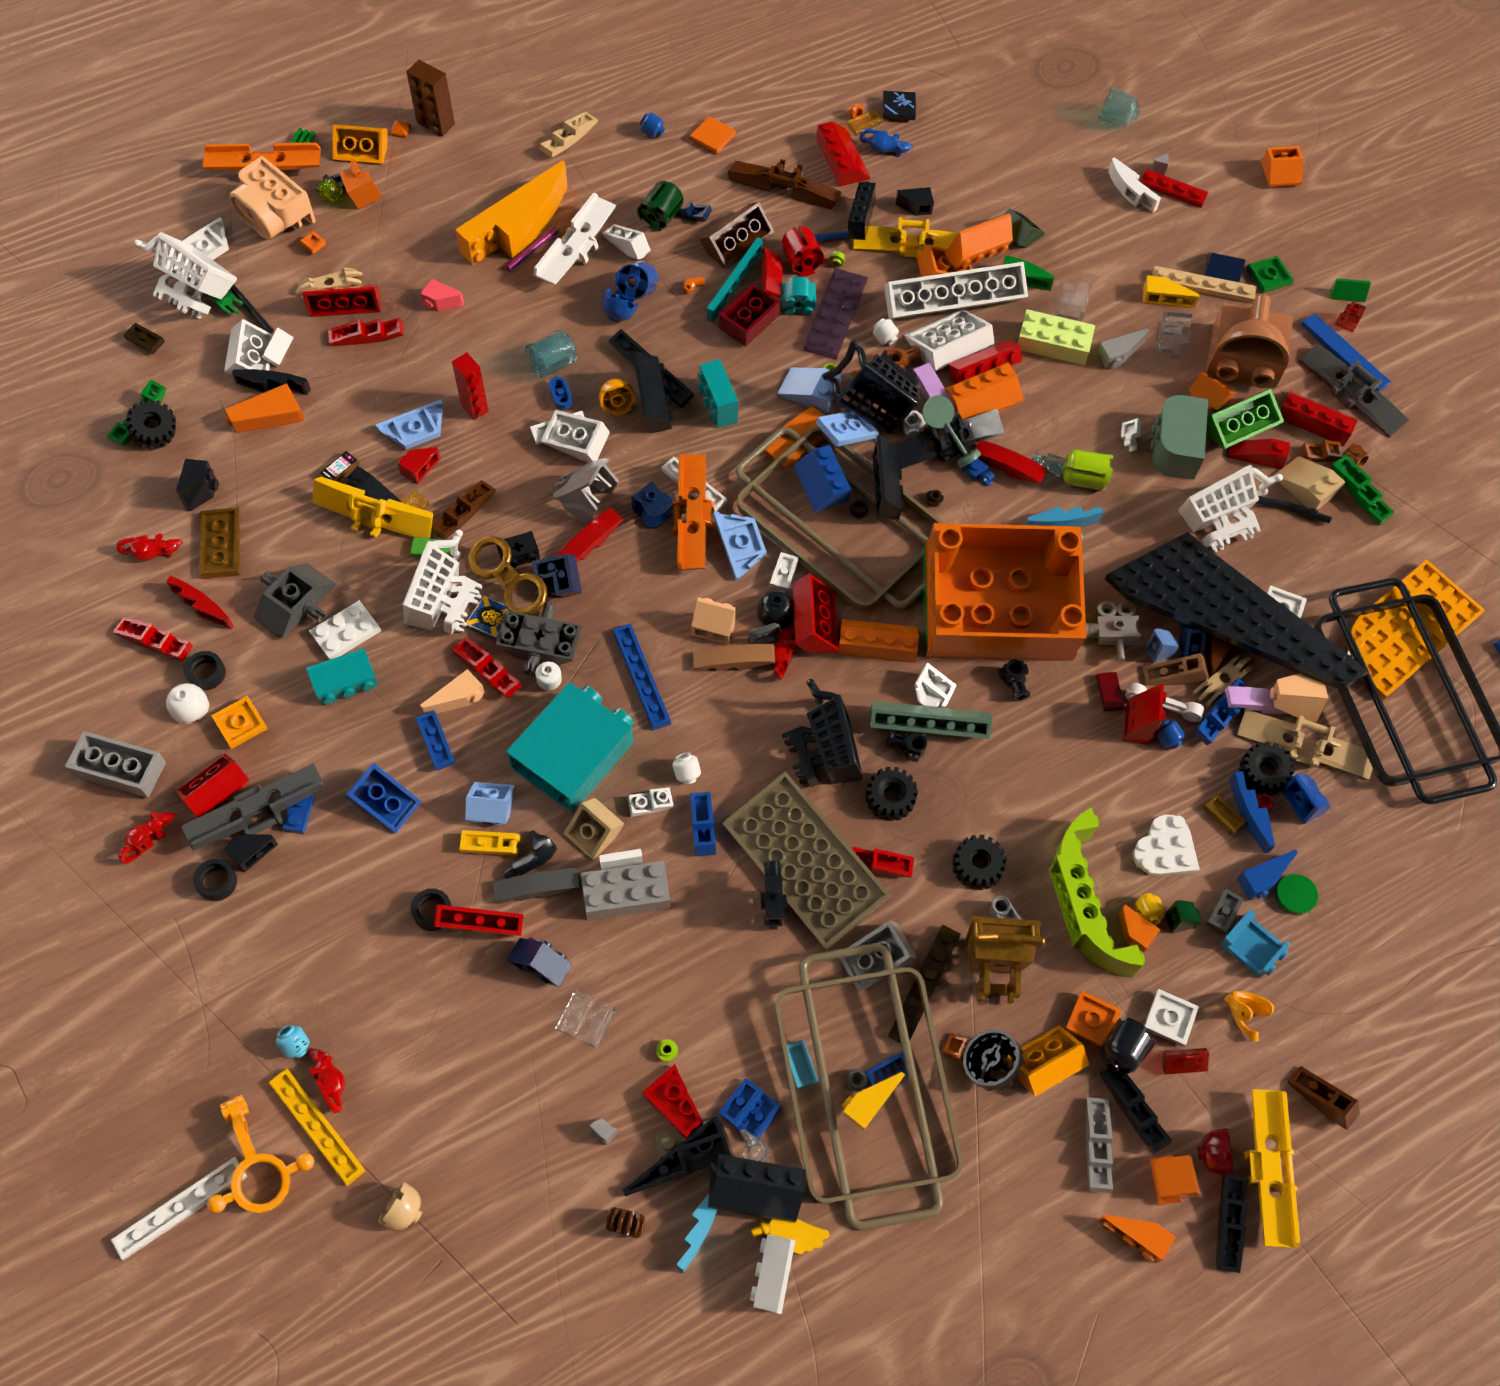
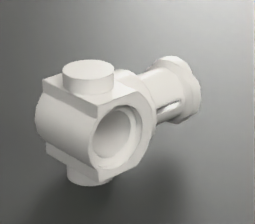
M916 410L911 411L903 420L902 431L906 434V437H916L925 428H928V424L924 421L922 414Z

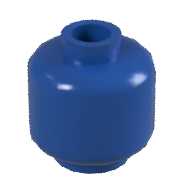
M646 113L639 124L641 125V131L651 138H655L657 135L660 137L665 130L663 119L654 113Z
M1166 719L1160 723L1159 730L1155 731V737L1163 748L1172 747V749H1175L1183 743L1181 739L1185 733L1175 720L1169 721V719Z

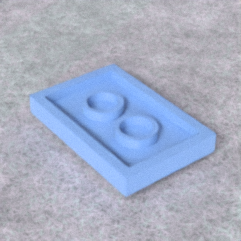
M851 411L818 417L816 421L819 428L836 447L875 439L879 434L870 422Z

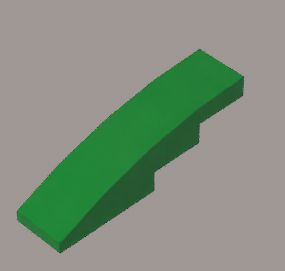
M1344 455L1332 465L1336 474L1345 481L1344 486L1352 497L1378 525H1381L1394 514V511L1381 500L1383 495L1370 484L1372 478L1347 455Z

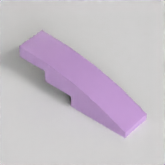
M930 363L913 369V373L917 374L916 379L922 386L921 392L927 400L935 395H942L950 400ZM943 428L946 434L949 433L947 428Z
M1228 686L1225 689L1229 708H1244V711H1259L1260 714H1288L1274 707L1273 699L1270 698V689Z

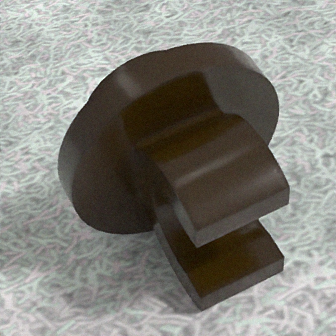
M544 582L547 587L545 602L547 603L551 595H555V591H553L554 587L551 584ZM536 590L534 596L538 597L539 591Z

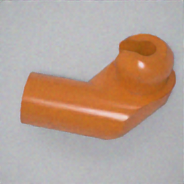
M704 277L688 278L682 286L683 292L689 294L696 286L704 285Z

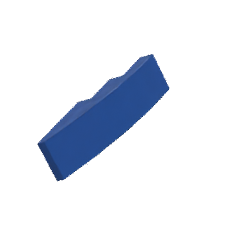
M1237 678L1230 685L1248 687L1240 678ZM1224 692L1193 732L1206 745H1209L1214 741L1219 731L1227 726L1231 718L1239 713L1241 708H1229L1226 693Z
M1243 771L1234 772L1229 781L1240 814L1247 820L1246 826L1264 853H1269L1275 847L1267 808L1258 807L1255 790H1247Z

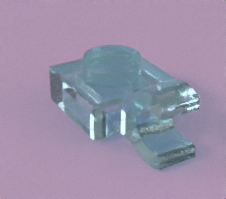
M1035 453L1032 458L1033 461L1047 468V473L1057 477L1060 476L1065 463V458L1048 453L1047 457L1040 453Z

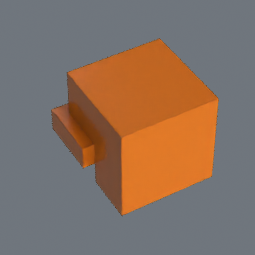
M356 160L349 162L351 168L339 173L347 193L358 209L383 198L379 187L374 184L369 172L363 173Z
M1190 1155L1150 1158L1158 1205L1182 1203V1199L1200 1197L1194 1161Z

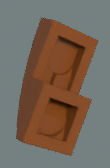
M1324 440L1321 444L1305 442L1301 446L1303 457L1312 462L1339 460L1343 454L1341 443L1336 441Z

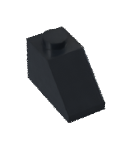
M241 834L239 837L233 838L224 849L246 872L274 849L278 843L271 834Z

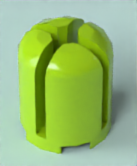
M1079 449L1071 450L1065 458L1066 465L1063 466V479L1065 483L1072 486L1106 491L1104 486L1105 484L1109 485L1113 468L1109 466L1110 459H1114L1113 455Z

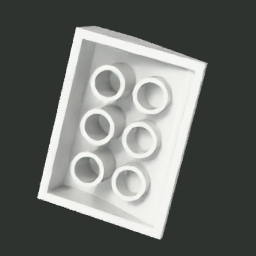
M960 309L905 335V339L911 346L917 345L919 347L923 362L925 364L930 363L935 371L942 370L945 366H948V363L995 344L992 324L965 309Z

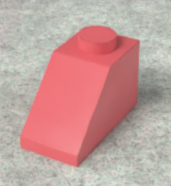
M434 279L421 292L423 305L429 309L443 311L464 305L462 292Z

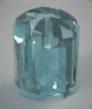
M557 330L525 347L526 356L530 355L534 364L532 369L539 377H546L574 363L577 359V349L574 341L562 330Z

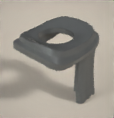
M772 623L751 629L748 635V642L750 644H764L775 641L779 636L780 625Z

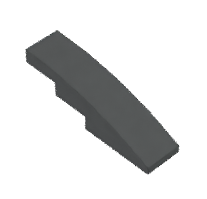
M579 868L544 871L493 882L494 902L498 904L515 899L523 901L538 896L546 898L581 888Z

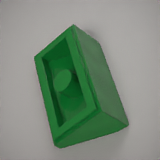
M1336 278L1330 289L1331 299L1365 302L1371 281Z

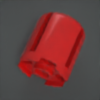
M798 226V231L796 227H793L784 234L782 248L793 272L799 273L800 276L815 274L814 270L821 263L823 266L825 258L813 232L805 226Z

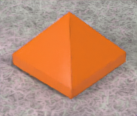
M394 121L390 135L407 137L411 124Z

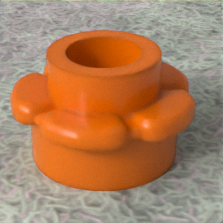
M855 103L850 107V118L858 120L864 115V109L861 104Z

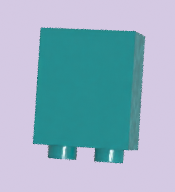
M569 682L511 745L506 753L511 769L573 813L634 744L632 729L634 722L622 709L615 708L611 712L601 705L603 700L593 688L585 685L580 690Z

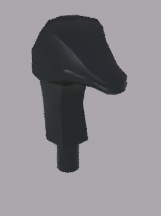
M535 830L530 831L533 840L531 852L525 857L511 862L513 866L503 871V875L506 879L516 873L521 876L544 865L557 851L555 843L549 837L540 835Z

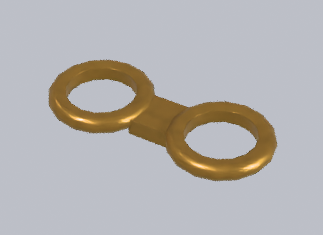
M487 536L477 541L471 548L468 557L469 567L472 572L479 578H496L505 587L503 598L508 611L527 615H534L545 604L547 598V587L543 579L533 573L519 574L510 565L512 558L511 548L507 541L501 537ZM491 544L499 545L503 550V559L500 565L494 570H481L477 564V557L481 549ZM522 582H534L539 591L537 600L528 608H517L512 602L513 590Z

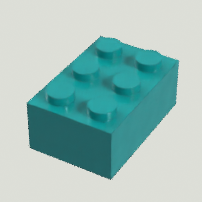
M718 359L700 364L699 372L697 373L699 380L697 387L699 393L704 396L705 407L710 410L711 421L715 422L717 428L738 423V399L721 360Z

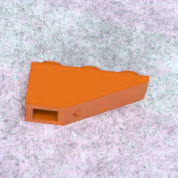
M1104 1215L1098 1220L1103 1224L1102 1227L1111 1234L1116 1233L1122 1237L1124 1244L1130 1248H1137L1142 1252L1141 1255L1152 1263L1154 1261L1156 1263L1162 1261L1176 1239V1236L1155 1222Z

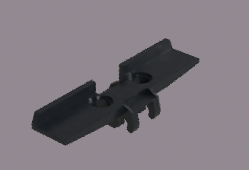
M997 409L962 420L961 415L958 413L954 415L950 423L951 428L954 427V432L964 447L1005 433ZM929 425V432L894 444L897 446V453H900L898 469H903L937 456L940 461L946 462L956 455L963 456V453L950 433L938 436L937 430L943 428H933ZM963 429L967 432L966 438H964ZM929 440L935 444L932 451L926 447Z

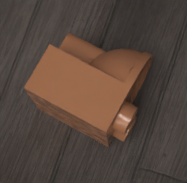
M1265 294L1258 295L1251 308L1223 302L1213 324L1206 373L1216 375L1219 379L1225 381L1235 379L1252 383L1258 388H1276L1289 362L1293 317L1269 312L1270 297Z

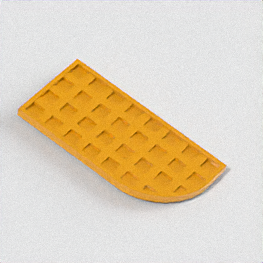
M1427 559L1402 580L1411 597L1427 594L1440 602L1456 636L1485 611ZM1394 586L1374 604L1402 599L1403 597L1400 590ZM1416 603V608L1437 652H1439L1448 644L1432 609L1426 604ZM1407 606L1360 615L1350 629L1378 693L1383 700L1431 659Z

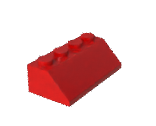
M833 121L817 125L816 140L838 186L841 187L869 180L870 175L847 129Z
M377 284L314 288L302 291L310 317L381 312V296Z
M1291 390L1280 409L1284 421L1330 441L1340 442L1342 446H1345L1358 421L1357 418Z
M808 574L793 583L795 643L799 648L808 653L839 652L835 590L812 574Z

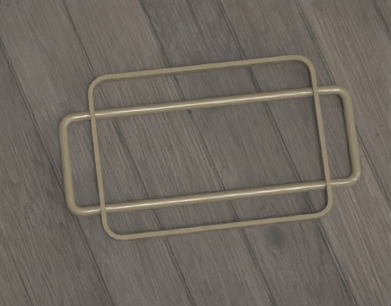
M788 427L779 428L736 466L735 472L737 477L747 485L738 495V511L744 517L755 518L758 529L787 553L799 557V563L823 583L834 589L835 593L852 607L862 611L870 610L884 598L892 606L904 609L911 606L924 593V582L904 601L897 600L889 593L923 560V551L885 588H882L759 486L801 446L809 452L817 449L808 442L813 436H824L825 439L833 444L819 427L809 430L804 436ZM787 434L797 441L753 481L743 473V469L781 435ZM848 445L836 447L874 477L873 465ZM842 469L848 483L876 505L875 495ZM903 490L901 500L931 524L943 523L937 516ZM754 491L878 594L867 602L854 598L742 504V500ZM900 516V519H893L924 545L928 541V537Z
M880 943L805 956L799 964L801 986L787 988L777 996L775 1014L804 1169H806L805 1176L809 1193L820 1203L843 1201L847 1221L857 1230H870L932 1218L943 1207L940 1182L949 1181L959 1175L963 1167V1157L922 975L912 968L894 969L889 949ZM871 952H879L883 956L886 971L813 984L809 982L807 967L811 963ZM909 974L917 980L956 1156L957 1166L955 1171L948 1176L938 1177L896 975ZM887 977L930 1179L851 1194L811 990ZM803 992L842 1196L823 1198L815 1192L780 1012V1001L789 994ZM931 1184L934 1197V1205L931 1208L866 1221H859L855 1217L852 1199Z

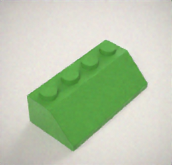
M1269 389L1207 416L1206 433L1222 449H1226L1283 423L1284 419L1273 392Z

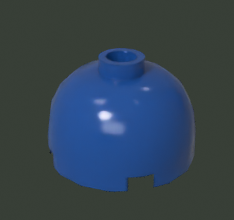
M607 289L602 300V308L608 315V319L613 322L629 320L636 312L638 303L633 304L634 300H627L617 290L613 293L611 292L612 289Z

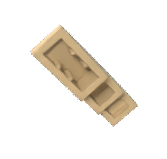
M584 112L564 121L563 128L553 132L551 139L540 144L539 150L551 158L558 155L582 138L597 123L598 119Z

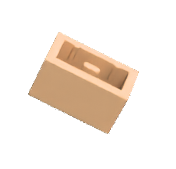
M698 597L691 625V635L729 645L735 627L736 607L728 603L721 604L709 598L703 599Z

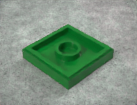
M1278 256L1248 264L1246 268L1262 294L1292 285L1294 279Z

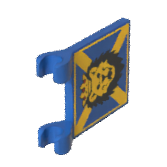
M483 595L466 620V627L497 640L508 609L503 602Z

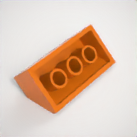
M1006 214L960 231L944 253L955 269L966 268L971 263H979L984 258L989 259L997 253L1002 254L1006 252L1013 240L1011 215Z
M1009 363L946 388V392L957 414L961 415L962 420L993 409H997L999 412L1023 402L1018 376Z
M841 619L838 654L915 663L918 653V627Z

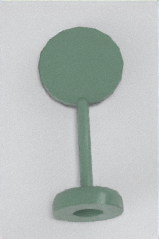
M942 395L930 397L922 408L924 421L933 428L946 427L963 453V456L957 461L958 467L962 468L970 464L981 453L977 449L967 452L951 428L950 423L954 417L952 402Z

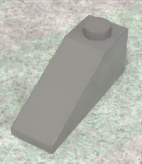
M1149 329L1101 342L1097 354L1104 367L1109 369L1122 365L1145 343Z

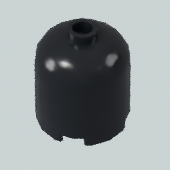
M1121 1018L1117 1020L1100 1048L1101 1057L1109 1070L1122 1074L1133 1073L1152 1051L1156 1041L1154 1036L1150 1038L1145 1032L1147 1028L1143 1024L1132 1018H1127L1126 1021Z

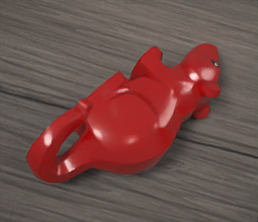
M159 533L155 535L154 539H148L147 535L119 540L116 544V549L120 554H130L137 560L147 561L163 554L170 558L183 541L180 539L161 540L163 535ZM131 543L128 548L122 547L124 544Z
M795 626L780 630L781 636H779L778 642L774 644L775 663L772 665L774 666L775 676L779 680L783 679L792 661V652H795L798 647L794 639Z
M151 812V819L143 824L132 827L125 836V846L118 853L119 860L124 864H129L154 846L152 841L155 837L158 839L164 838L166 833L161 832L163 826H166L174 819L175 813ZM132 851H135V852H136V853L133 854L132 856L126 857V854H127L128 852H132Z
M310 1048L308 1053L315 1063V1068L309 1067L308 1069L314 1079H318L315 1082L333 1114L339 1113L342 1109L341 1094L346 1084L345 1077L340 1070L333 1066L331 1062L332 1057L329 1056V1052Z

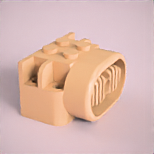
M263 156L239 172L241 185L230 192V202L240 218L261 237L268 240L272 239L292 225L300 229L303 217H306L312 223L316 222L307 192Z

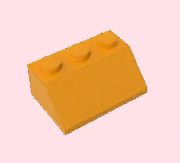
M333 125V160H356V162L383 164L387 150L386 128Z
M1060 1025L1021 1047L1025 1063L1020 1067L1022 1074L1018 1078L1023 1086L1034 1096L1045 1092L1047 1089L1089 1065L1083 1044ZM1008 1055L1007 1061L1012 1067V1059L1010 1055Z

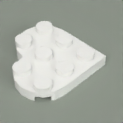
M1166 814L1155 818L1148 830V836L1140 839L1133 851V860L1136 867H1140L1149 876L1196 873L1200 870L1191 832L1182 816Z

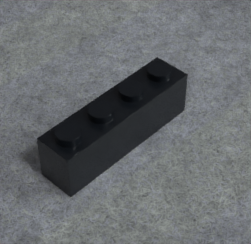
M868 181L859 182L848 219V239H866L876 202V183Z

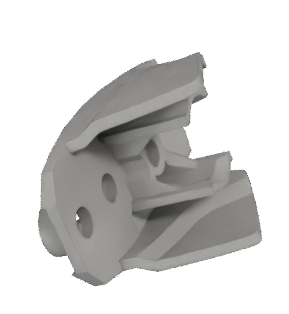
M608 458L587 463L574 472L571 471L563 475L554 485L558 490L554 492L553 498L559 500L563 508L585 525L589 524L598 509L596 505L600 502L591 493L589 486L594 485L600 492L606 490L612 493L619 482L606 465L609 461Z

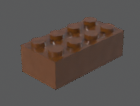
M418 60L406 71L416 121L419 125L430 129L432 132L444 136L455 125L446 73Z

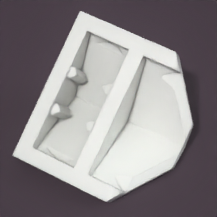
M926 663L915 683L917 701L922 706L946 707L956 684L929 663Z

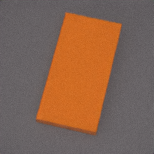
M811 405L783 427L791 428L801 436H804L809 430L819 427L816 424L817 418L824 415L815 406ZM783 434L763 452L775 461L797 441L789 435ZM817 435L810 438L808 442L816 447L825 438L824 436ZM801 446L781 464L780 468L782 470L787 469L809 451Z

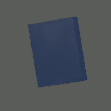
M1208 252L1205 276L1239 282L1245 259Z

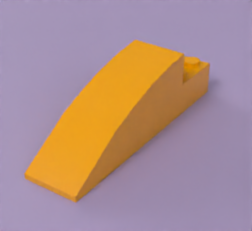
M560 161L455 229L460 254L474 265L495 252L498 248H501L511 259H514L542 233L557 211L567 189L565 161Z

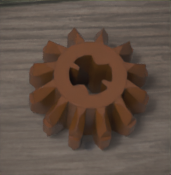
M614 1207L610 1209L607 1216L606 1228L613 1233L639 1238L644 1230L645 1217L633 1211Z

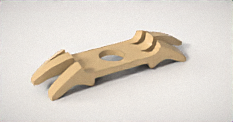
M342 268L339 272L321 277H308L298 285L295 291L297 294L305 289L343 287L352 284L362 285L361 280L352 277L363 275L362 272H358L356 269ZM327 279L334 280L332 285L324 284Z
M1238 654L1211 676L1209 680H1205L1192 693L1196 695L1208 685L1209 687L1197 700L1200 702L1206 696L1215 692L1205 704L1206 707H1209L1237 678L1241 679L1247 673L1254 670L1253 666H1249L1242 672L1240 671L1251 658L1246 657L1234 666L1233 664L1242 657ZM1220 675H1228L1230 677V682H1222L1220 680Z

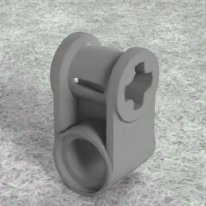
M1004 896L996 897L989 907L991 917L1021 919L1009 899ZM999 904L1003 906L1004 911H998L995 905Z

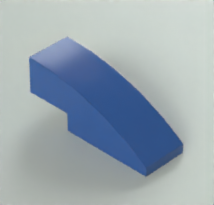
M690 793L695 856L716 855L711 793Z

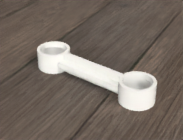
M1130 683L1127 686L1125 698L1129 701L1131 697L1146 691L1147 688L1139 683ZM1166 697V702L1163 704L1164 709L1182 714V717L1187 721L1200 722L1202 720L1204 707L1199 703H1182Z

